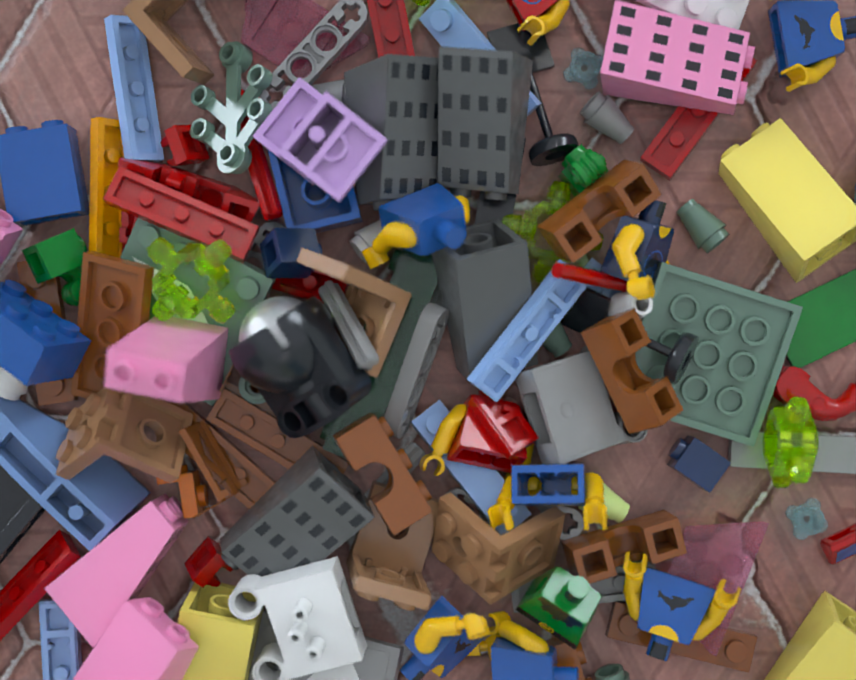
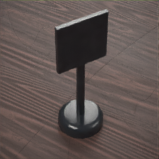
M519 23L487 32L489 42L496 50L513 51L533 60L530 90L541 102L535 110L545 138L536 142L530 148L528 154L531 164L534 166H546L565 160L564 158L579 146L578 141L574 135L568 133L553 135L533 73L555 67L545 35L540 36L533 45H528L527 41L532 35L529 31L523 32L521 30L518 32Z
M586 287L562 318V325L579 333L607 317L611 298ZM684 333L678 338L673 348L649 338L651 342L645 346L668 357L663 371L664 377L667 376L671 383L677 384L693 357L698 343V336Z

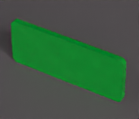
M856 268L787 301L803 307L786 355L791 366L802 368L856 341Z

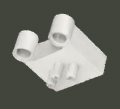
M338 556L262 577L255 574L246 575L241 578L229 597L228 605L231 613L242 620H251L257 617L265 605L277 639L276 643L266 645L258 656L252 670L254 680H290L363 660L367 643ZM242 592L252 593L257 601H247L243 597ZM265 662H274L280 669H271Z

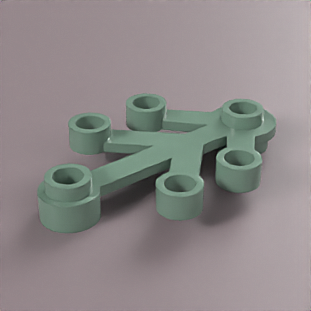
M234 41L225 43L219 52V59L223 67L226 68V106L216 98L213 90L204 85L197 86L191 94L193 105L203 110H208L226 126L225 139H223L215 132L213 123L203 118H198L191 125L190 135L202 143H207L217 152V166L220 171L228 175L241 174L248 169L252 160V153L248 148L253 140L252 136L272 112V106L258 98L262 91L269 87L273 78L272 72L260 64L252 66L248 71L247 82L250 85L241 97V74L250 67L253 53L245 45ZM247 115L249 121L240 132L241 123Z

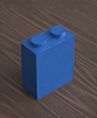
M63 120L45 121L41 123L42 128L28 130L26 126L10 127L5 129L6 134L0 135V177L6 212L13 217V222L19 227L89 215V202L76 129L67 123L64 124Z

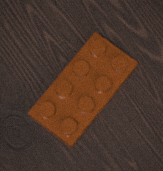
M96 251L83 252L77 326L80 328V333L89 338L91 342L72 378L71 395L87 399L90 394L99 392L105 383L108 348L149 320L154 275L153 266Z

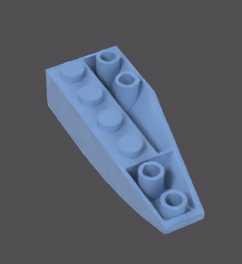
M0 397V465L87 550L91 551L114 532L151 493L116 459L107 455L101 456L70 480L55 475L59 464L56 454L59 446L66 439L69 429L65 427L64 423L21 399L13 401Z

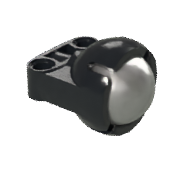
M314 296L304 302L291 297H273L258 303L247 313L241 324L239 344L229 350L231 362L240 376L259 390L275 414L280 430L290 438L295 439L310 434L332 422L368 395L372 388L369 375L364 369L357 366L355 360L338 336L331 314L325 305Z

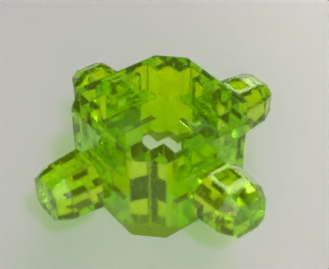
M553 181L549 186L546 196L549 202L541 201L525 211L524 219H522V215L514 214L502 217L501 222L517 235H521L520 237L527 242L529 258L539 260L538 264H534L533 277L536 283H542L552 270L553 265L559 260L565 263L569 262L556 256L553 251L535 247L536 240H534L537 217L541 213L552 215L563 207L566 202L570 201L571 189L569 183ZM598 231L600 237L603 240V234ZM603 241L600 242L590 251L593 252L600 250L602 248Z
M161 237L155 239L146 251L156 265L160 263L163 267L152 278L153 292L159 297L153 305V314L161 321L169 320L174 314H177L180 318L194 319L206 308L210 311L209 316L218 323L224 324L236 312L230 300L220 295L230 283L229 269L224 263L231 255V247L224 240L219 239L207 248L202 243H188L176 253L173 250L174 246L166 239ZM192 261L196 265L193 269L200 276L203 277L206 274L210 278L206 283L210 289L200 300L196 296L191 300L187 296L190 292L181 284L177 286L173 283L177 279L173 273L183 262L188 265Z
M793 397L786 406H775L769 411L763 436V455L774 487L788 488L793 482L805 484L809 481L813 472L819 448V438L807 399Z

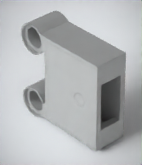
M587 345L582 348L580 353L522 371L516 377L529 424L539 437L535 443L542 465L564 464L613 445L640 442L647 435L648 429L631 434L628 433L627 429L624 432L623 420L619 412L613 413L604 381Z

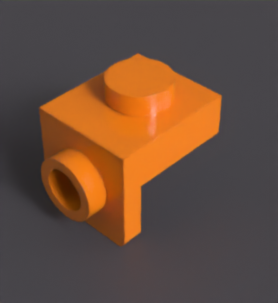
M182 465L179 479L173 483L179 482L183 518L185 519L192 518L203 512L204 507L208 506L209 499L206 485H201L199 469L188 471V466ZM156 477L157 485L168 484V482Z

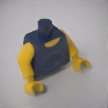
M658 200L653 201L640 211L639 217H621L600 272L626 280L628 293L639 300L655 296L653 279L659 261L670 264L667 257L674 229L660 224L667 203Z

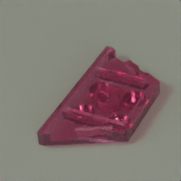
M246 0V15L241 42L253 52L278 67L329 11L312 0ZM335 20L331 22V24L339 29L343 37L348 34L343 29L347 22L343 21L339 26ZM329 32L319 35L316 41L317 47L322 51H331L337 44L336 36ZM360 32L326 70L368 46L371 42L370 37ZM299 59L293 63L291 72L297 78H306L312 71V64L305 59Z
M760 521L686 526L683 532V539L687 554L674 557L667 573L712 587L715 590L719 581L725 579L726 582L723 590L726 593L733 594L740 587V598L769 523ZM737 603L735 606L730 607L722 623L704 639L699 640L711 655L717 656Z

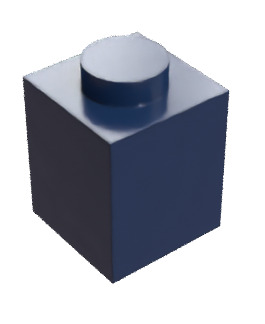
M274 227L260 243L266 278H308L314 269L296 261L302 248L323 255L315 229Z
M687 435L684 440L679 438L672 446L668 454L671 459L667 465L702 490L710 493L731 462L697 438Z

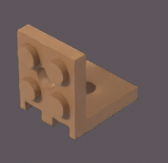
M132 0L122 11L183 78L205 85L214 76V73L167 22L188 0Z
M302 248L296 262L349 285L345 297L361 326L363 327L366 324L365 333L379 356V362L366 372L368 375L378 378L412 293L350 265ZM335 325L336 332H337L338 336L340 337V339L342 340L343 344L345 345V347H346L347 350L349 351L347 345L345 344V342H344V340H343V338H342L340 332L338 331V329H337V327H336V325Z
M103 387L96 394H90L83 405L79 408L74 407L69 413L65 427L69 430L66 439L63 440L56 454L59 464L55 475L70 480L101 456L107 455L168 483H173L179 479L186 450V444L179 431L191 426L194 414L160 398ZM144 426L150 427L155 432L156 442L149 440L145 436Z
M373 481L367 500L374 518L355 534L346 561L355 591H358L357 594L371 601H379L381 597L394 601L395 606L404 610L415 611L416 607L427 610L432 595L421 572L434 536L439 500L432 498L427 501L432 510L431 513L407 527L402 534L392 535L387 531V526L370 500L371 497L382 491L386 484Z
M450 492L439 498L431 552L434 553L440 562L445 563L455 572L463 583L469 585L491 605L554 568L566 514L554 506L500 535Z

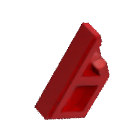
M477 395L472 397L467 403L507 459L531 446L539 439L517 407L507 404L502 406L483 401V397Z

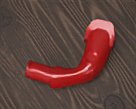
M782 366L772 395L782 404L789 405L799 413L817 421H835L856 411V382L855 384L850 383L846 390L834 399L826 396L809 381L811 376L804 370L794 366Z

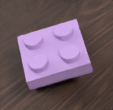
M300 77L252 136L312 185L315 183L339 203L388 143L384 136L325 91L322 95Z

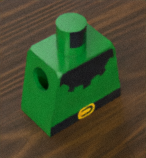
M555 566L531 582L515 610L575 650L591 623L602 596L590 587L585 578L573 576L563 568Z

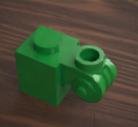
M581 144L564 158L565 160L561 163L564 170L561 171L558 177L572 195L576 197L608 172L606 159L601 154L599 155L590 148L586 149Z
M70 229L23 249V255L37 284L55 277L63 278L66 284L61 289L62 299L70 306H79L83 252H87V247L84 240L77 235L75 229Z

